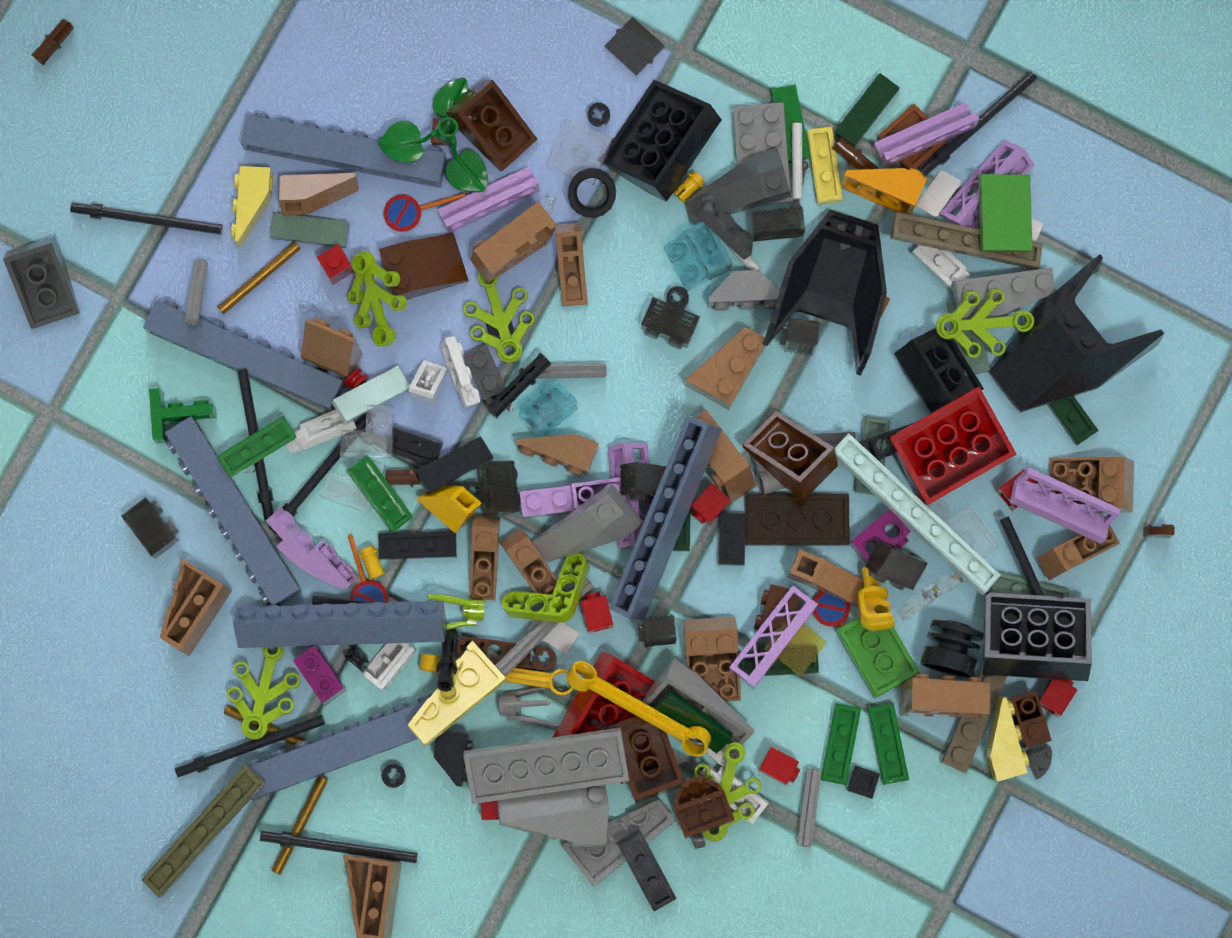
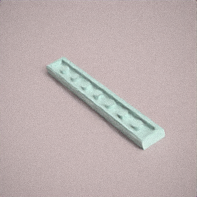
M849 433L835 447L837 460L981 595L988 591L1000 577V574Z

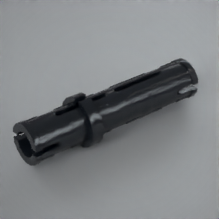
M539 353L525 369L521 368L518 371L519 375L486 406V409L497 419L529 385L533 386L536 383V379L551 365L550 361L543 354Z
M456 629L446 630L445 642H441L440 660L436 666L438 673L437 688L444 692L451 691L454 687V675L457 672L455 660L458 632Z

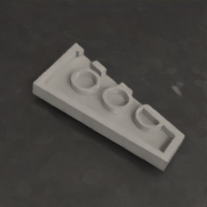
M1052 268L952 281L956 309L963 302V294L966 291L972 290L980 295L979 304L971 307L961 320L971 319L987 300L989 290L994 288L1003 291L1005 298L1001 304L996 305L986 318L999 317L1055 292ZM998 292L993 294V301L998 300ZM974 294L968 297L969 303H972L975 299Z
M658 799L628 813V815L616 821L609 822L606 846L578 847L571 845L572 842L564 843L561 846L592 886L595 887L626 862L616 842L640 830L648 844L676 820Z

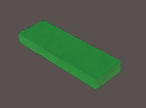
M796 84L771 89L773 103H784L788 163L792 162V123H802V160L810 159L811 155Z
M282 416L217 455V458L231 478L297 437L285 417Z
M365 455L346 470L391 533H394L413 518L412 514L368 455Z
M835 703L821 781L847 785L861 708Z
M894 703L868 707L882 784L886 785L909 780Z

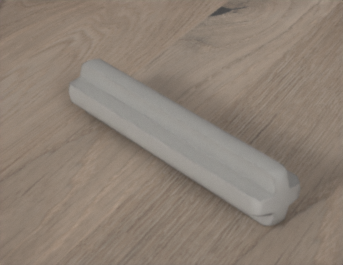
M197 259L194 261L185 314V323L188 325L192 324L195 326L199 323L208 262L206 260Z
M606 363L551 364L537 379L606 377L607 366Z
M807 769L805 774L797 835V845L802 847H811L813 841L821 771L815 769Z

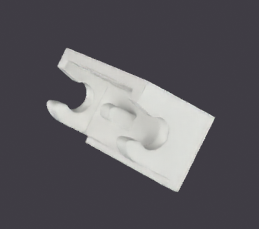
M408 643L385 644L361 674L384 692L417 651Z

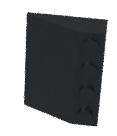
M653 80L599 162L645 192L667 202L722 119L711 104Z
M986 592L982 675L1074 681L1089 680L1092 665L1091 599Z

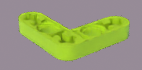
M581 553L566 557L553 595L512 591L507 593L502 599L501 604L504 611L512 618L558 623L569 621L575 613L590 566L588 561ZM567 584H575L573 590L569 592L563 591V588ZM544 603L541 610L532 611V607L535 604Z

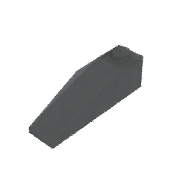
M778 149L752 155L686 200L693 225L704 223L701 221L699 214L701 200L705 195H713L717 200L716 205L729 215L790 198V189Z

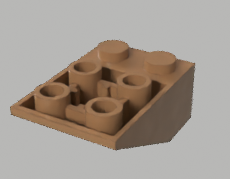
M307 318L301 358L303 361L307 360L316 364L318 368L325 371H333L341 375V378L347 379L356 369L363 354L358 346L359 344L353 337L354 334L342 328L336 331L330 328V324L322 319L315 318L313 321Z
M1127 457L1050 458V477L1120 508V513L1133 512L1134 461ZM1050 490L1055 494H1063L1058 490ZM1073 501L1077 504H1085L1082 501Z
M735 617L683 620L686 667L698 674L725 702L740 701V676L729 669L739 655Z

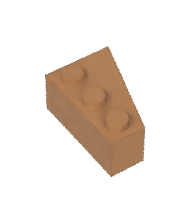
M538 201L509 224L497 230L487 241L482 240L473 247L474 251L470 260L487 283H490L548 245L557 225Z
M744 327L685 380V386L729 410L766 347L763 345L765 337L748 327Z
M707 410L695 417L720 428ZM722 430L706 468L710 472V477L715 485L721 488L725 495L731 499V503L757 487L750 465Z
M181 559L179 577L174 584L171 605L168 606L159 638L190 656L232 590L184 559Z
M915 674V678H911L901 685L900 716H908L909 713H922L927 717H933V714L949 715V717L983 718L990 714V683L982 682V678L970 677L966 678V681H956L955 676H940V679H930L931 675Z
M343 855L348 874V888H350L353 904L351 907L356 937L391 938L402 863Z

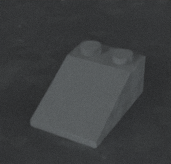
M55 236L6 252L3 261L31 329L80 313L67 267Z

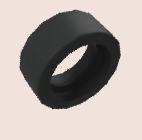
M587 168L579 171L572 178L568 187V200L571 207L576 213L587 218L603 216L612 208L616 199L614 180L607 172L599 168ZM588 178H596L602 181L607 189V197L604 203L595 208L583 205L577 196V189L580 183Z

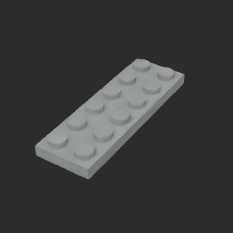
M621 728L466 750L463 753L472 804L629 781Z

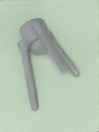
M532 687L520 691L507 692V695L499 696L500 716H507V721L517 720L557 729L559 726L556 723L517 715V713H521L522 707L549 705V700L521 701L520 697L543 691L547 688Z

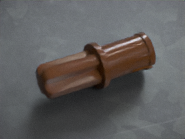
M65 19L61 20L49 36H44L45 40L31 56L44 66L57 49H61L60 45L73 31V25Z
M843 136L831 148L848 162L847 165H853L857 170L878 169L875 164L862 154L861 149L857 150Z
M410 467V470H386L385 479L390 485H410L411 488L414 485H421L414 474L415 470L413 467Z

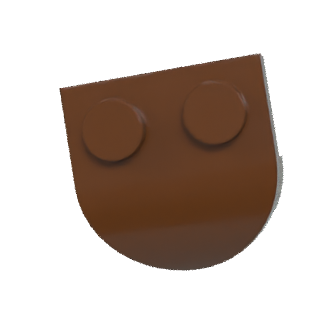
M702 776L690 778L680 786L675 795V812L685 839L735 821L723 788L719 783Z

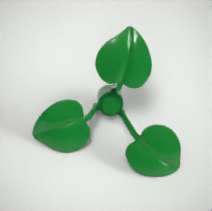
M466 78L456 79L447 83L435 94L432 102L433 111L436 115L445 118L439 121L435 130L431 131L430 134L420 138V130L416 125L408 121H400L391 125L378 141V145L383 153L400 163H412L420 159L424 152L421 143L428 141L432 137H436L443 143L450 142L452 156L455 159L450 161L446 167V178L450 185L457 190L466 192H483L486 190L488 174L483 159L472 150H464L460 156L457 155V140L454 137L458 131V124L446 114V111L470 91Z

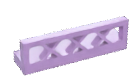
M965 102L879 140L873 146L885 168L975 128L979 117L976 112L971 113Z
M1004 140L941 210L940 216L953 224L978 229L980 227L979 190L974 195L968 196L972 189L979 188L978 176L994 169L995 172L993 174L1026 175L1034 166L1026 150ZM1007 150L1012 152L1009 157L1001 159V156ZM962 206V209L956 216L951 214L955 208Z
M528 166L488 185L483 192H473L437 210L450 234L539 192V182L533 176Z
M624 442L608 447L611 479L623 477L626 501L639 517L645 521L653 501L648 443ZM633 449H637L640 452L639 463L634 459ZM637 475H639L643 481V486L641 489L636 484ZM640 500L645 504L646 511L644 514L639 510ZM643 525L624 539L617 540L618 549L634 547Z
M1030 467L1014 481L1010 503L1100 544L1107 538L1109 524L1120 514V508ZM1031 478L1033 480L1038 481L1039 483L1033 484L1027 481V479ZM1050 490H1058L1063 494H1055ZM1073 501H1082L1085 504H1077ZM1096 511H1104L1108 513V515L1105 517L1097 513Z
M792 586L729 669L744 679L745 683L754 690L817 608L818 604L795 586ZM795 594L805 602V605L800 611L789 612L787 601ZM785 605V613H779ZM791 615H796V616L794 617V619H793V620L791 621V623H790V617H789V616H791ZM786 616L787 628L781 632H773V619ZM769 626V632H770V633H765V634H763V632H764V631L767 629V627ZM773 636H780V637L777 639V641L774 643V637H773ZM770 637L771 649L768 652L757 653L756 641L759 638ZM753 647L754 654H747ZM764 656V658L758 664V657ZM754 657L756 668L750 676L737 667L744 658Z

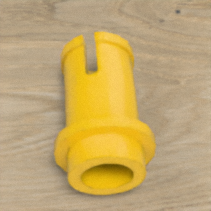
M693 171L692 174L688 173V178L673 192L683 203L699 187L703 188L702 184L705 180L696 171Z
M373 545L359 551L361 555L359 559L363 560L369 580L385 574L377 556L378 549L375 550Z

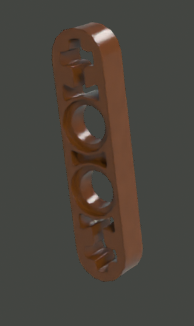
M464 637L457 643L456 651L461 658L464 654L461 646H466L467 642L473 641L478 648H480L479 643H485L482 652L486 655L489 646L497 645L501 649L500 657L496 660L489 659L496 665L517 643ZM536 646L533 649L536 650L534 655L543 656L544 652H548L549 657L553 658L552 662H548L547 666H542L540 660H534V665H528L531 660L530 652L526 660L516 666V668L549 671L556 665L557 656L551 648Z

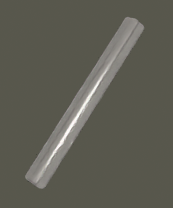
M587 579L578 604L593 590V585ZM539 621L495 667L504 676H507L559 623Z

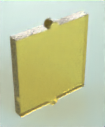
M792 615L789 616V617H790V623H791V621L794 619V617H793ZM787 619L780 629H775V632L784 631L788 627ZM803 624L777 659L801 677L812 662H816V656L827 642ZM775 635V636H773V637H774V643L777 641V639H778L781 635ZM771 640L764 648L767 652L772 647Z

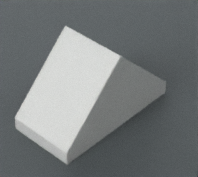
M423 360L409 386L408 392L411 398L436 405L448 368Z

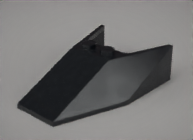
M829 210L788 262L763 345L768 346L794 313H805L845 326L850 330L856 374L862 375L872 352L887 294L879 225ZM847 224L845 231L839 230L838 225ZM856 225L863 227L860 236L854 234ZM840 243L849 245L850 247L841 250Z
M1101 254L1031 313L1034 317L1033 327L1026 332L1018 331L1005 349V352L989 371V374L1020 413L1098 389L1159 345L1164 335L1161 329L1110 344L1104 340L1076 305L1075 298L1089 278L1099 271L1103 260Z

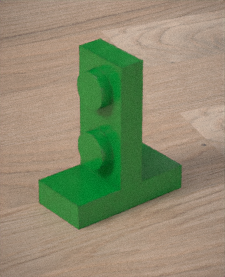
M160 388L149 389L152 438L157 444L165 443L167 440L165 432L166 423L184 421L190 416L195 420L217 418L216 407L213 404H209L207 400L194 401L191 406H183V403H170L168 408H165L164 392Z

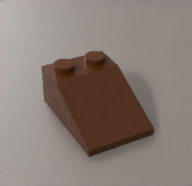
M481 80L446 111V114L457 122L459 131L501 172L537 140V137L494 80Z
M454 233L404 241L379 249L385 270L396 271L400 276L399 284L395 287H390L392 294L402 295L406 300L469 281Z
M778 411L773 413L742 444L743 448L778 482L803 500L838 466L833 446Z
M638 716L608 726V729L621 728L629 774V781L627 782L635 804L680 788L685 782L666 732Z

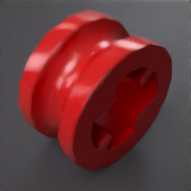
M357 368L348 376L344 385L346 387L350 386L352 390L366 383L369 376L367 374L363 375L361 373L362 370Z

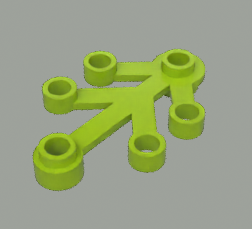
M361 251L352 259V268L356 276L352 289L347 295L350 304H361L359 312L354 318V324L357 328H368L371 325L369 311L372 306L377 327L372 333L373 342L379 347L390 346L396 339V333L387 324L381 300L390 305L393 311H403L407 306V300L402 295H393L378 286L374 276L383 280L384 285L387 287L397 286L400 282V276L396 271H386L376 265L375 258L371 252ZM364 281H365V285H366L365 294H364V292L361 290L362 287H363Z
M479 272V284L486 288L494 316L478 308L474 302H467L463 307V312L467 318H477L497 329L501 340L486 333L482 326H474L471 329V338L475 342H484L497 349V355L503 362L514 363L522 355L520 341L527 329L535 323L534 315L531 312H523L519 317V325L512 336H510L508 325L520 305L527 301V291L521 287L516 288L512 293L509 305L505 312H503L496 288L499 278L494 279L491 283L484 282V277ZM522 292L525 296L522 300H518L515 298L516 293ZM469 306H473L476 308V311L473 314H468L466 312V309ZM524 316H530L532 321L529 324H525L522 319ZM476 330H481L483 332V335L480 338H476L473 336V333ZM507 347L514 348L515 351L512 355L505 353Z
M994 288L989 290L987 300L971 319L961 320L971 307L978 305L980 302V295L975 291L968 290L963 294V302L952 314L946 313L937 319L935 328L940 337L944 339L954 338L964 348V353L969 357H978L981 353V346L976 342L970 341L962 332L963 330H972L988 346L991 354L1000 356L1006 349L1004 342L997 340L986 329L1014 327L1016 330L1026 332L1033 327L1034 317L1027 311L1019 310L1013 316L986 318L996 305L1001 304L1005 298L1003 291ZM998 292V300L993 301V294ZM974 294V301L969 303V295ZM1020 316H1023L1024 321L1019 325L1017 320ZM949 321L951 327L949 330H945L944 325ZM999 343L1000 349L995 352L994 345ZM975 345V352L970 354L969 348Z
M263 647V655L266 659L259 688L251 677L250 669L245 662H237L233 667L235 676L242 680L255 701L253 712L244 702L243 692L240 688H230L227 691V698L231 703L235 704L244 720L241 724L242 732L251 740L262 738L268 730V724L282 715L291 714L294 710L292 700L283 698L279 701L278 707L263 715L267 703L290 689L298 688L300 685L299 676L296 673H288L284 681L270 689L275 664L284 656L283 647H277L278 651L274 655L268 653L270 647ZM239 666L246 667V672L244 674L237 673V668ZM290 677L297 678L295 685L287 683ZM233 691L240 693L239 698L236 700L230 697ZM284 702L291 704V708L287 711L281 709ZM252 722L259 723V728L255 731L250 730Z
M738 741L730 742L724 751L727 763L721 782V787L726 794L729 805L748 794H757L761 789V781L756 777H751L747 780L746 784L730 792L737 764L746 755V749L742 743ZM737 749L740 753L739 757L733 758L730 755V750ZM700 763L696 766L694 770V774L696 777L701 776L698 773V768L705 767L707 769V774L702 777H706L715 781L711 775V769L708 764ZM755 781L758 784V788L751 790L748 786L749 782ZM748 802L741 804L739 809L732 813L735 819L734 822L720 826L717 833H712L710 830L702 833L703 836L712 842L722 840L726 836L729 826L742 819L752 818L755 812L754 806ZM745 806L749 807L751 814L744 815L742 808Z

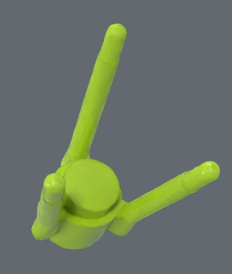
M444 594L427 595L428 599L462 605V617H467V620L447 624V630L463 626H476V620L483 621L484 600L464 599Z

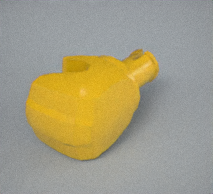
M868 566L864 567L861 570L864 589H861L857 594L861 626L870 631L893 628L895 621L892 613H890L891 604L886 601L889 594L886 588L879 585L878 568L870 566L871 576H869Z

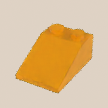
M905 168L846 170L841 188L894 212L911 215L927 178L923 177V173L912 168L909 170Z

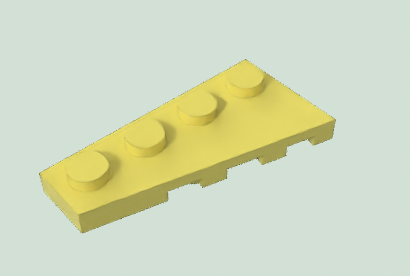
M473 641L467 646V650L461 658H458L456 661L457 672L454 675V687L452 690L444 692L437 688L408 724L410 731L424 747L429 745L506 682L504 675Z

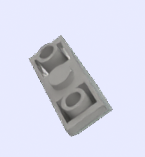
M759 270L733 271L708 297V308L714 307L715 311L729 310V307L739 306L740 310H751L755 308L754 306L765 305L766 309H774L780 289Z

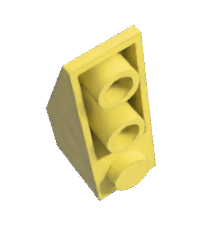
M240 166L239 174H235L234 186L235 189H238V198L233 200V214H236V223H232L231 238L235 239L239 247L243 246L272 199L273 172L270 167Z
M1003 695L997 698L986 750L992 778L997 782L1026 774V766L1029 765L1026 751H1021L1019 741L1022 740L1020 728L1018 725L1014 726L1012 715H1015L1013 703Z

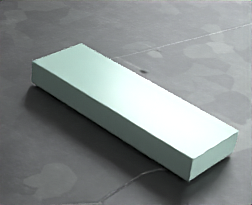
M396 366L333 399L332 404L344 424L408 391L410 385L400 368Z

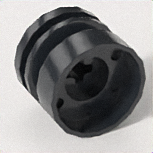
M931 620L929 628L940 633L928 632L927 638L936 642L937 647L925 646L920 664L950 675L966 678L973 677L977 660L967 655V652L980 651L981 646L971 641H982L984 633L957 621Z

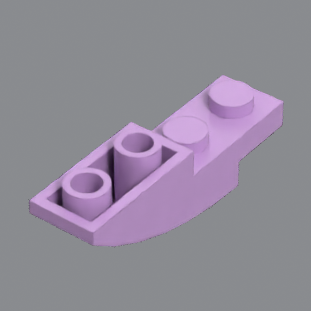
M623 477L572 483L569 486L521 491L519 496L522 518L570 514L611 483L626 500Z
M282 507L266 520L282 538V541L276 547L308 574L344 589H347L357 578L354 575L353 569L337 556L336 550L330 544H327L322 539L315 545L312 542L311 536L306 531L301 530L295 523L293 516L289 512L284 511Z

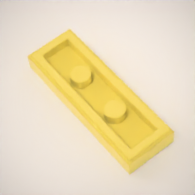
M832 127L808 129L807 139L811 155L810 160L817 205L842 202L836 151L831 149L834 145Z

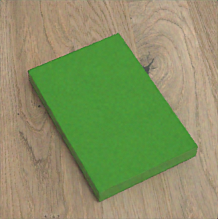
M980 174L978 182L981 252L1033 251L1030 175Z
M857 618L835 631L874 699L911 679L915 674L920 673L894 627L887 630L870 631L862 627L860 619Z

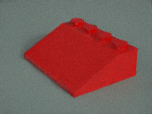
M980 386L889 437L912 489L925 505L933 503L1017 454Z
M603 651L593 665L597 672V677L641 702L655 682L615 656ZM590 689L583 692L579 691L552 738L608 730V726L636 715Z

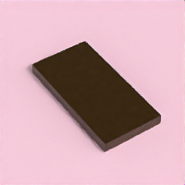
M746 494V546L850 545L849 494H810L805 500L795 494Z

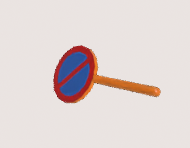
M457 194L421 206L411 196L397 195L386 203L384 219L391 229L398 232H407L415 228L419 223L422 210L461 199L467 196V194Z
M349 534V543L361 579V583L357 584L352 590L350 600L368 603H388L389 598L385 587L376 581H366L353 535Z
M820 591L813 600L818 604L813 612L815 619L827 627L845 626L844 621L850 613V604Z

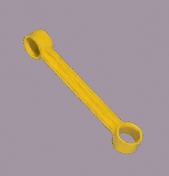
M421 654L419 670L437 673L436 666L440 656ZM514 668L507 676H504L508 683L549 688L558 696H566L574 689L570 687L566 692H560L553 686L554 677L561 673L568 674L569 671L566 669L547 673Z
M575 662L568 672L567 682L575 690L583 692L590 689L682 741L683 750L691 756L698 757L706 753L711 741V735L705 728L700 726L687 728L597 677L595 668L587 662ZM689 738H697L701 740L703 744H695Z

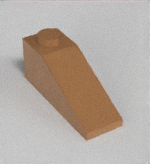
M580 223L557 225L555 233L562 307L586 305L588 301Z

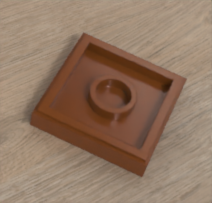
M913 104L877 136V140H882L929 118ZM948 140L898 162L907 170L910 168L917 170L937 149L944 146Z

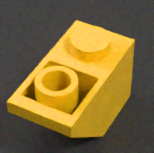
M443 486L428 495L424 492L417 499L454 533H457L471 520L481 505V502L463 486Z

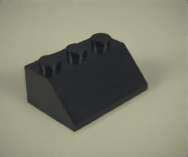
M936 328L912 339L894 353L931 413L980 386L981 390L984 389L954 340L940 337L936 332Z

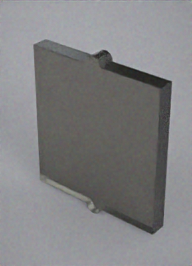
M634 17L621 29H617L616 34L605 45V48L636 76L648 64H652L653 59L665 47Z

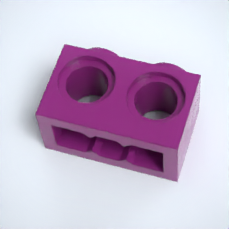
M889 509L852 540L850 546L869 568L874 564L879 567L889 558L887 553L895 547L898 551L909 541L906 536L911 531ZM886 526L896 527L898 536L896 538H889L885 534ZM868 542L877 544L879 548L878 553L875 555L868 554L865 550V544Z
M316 646L311 647L293 660L322 704L327 705L347 691Z

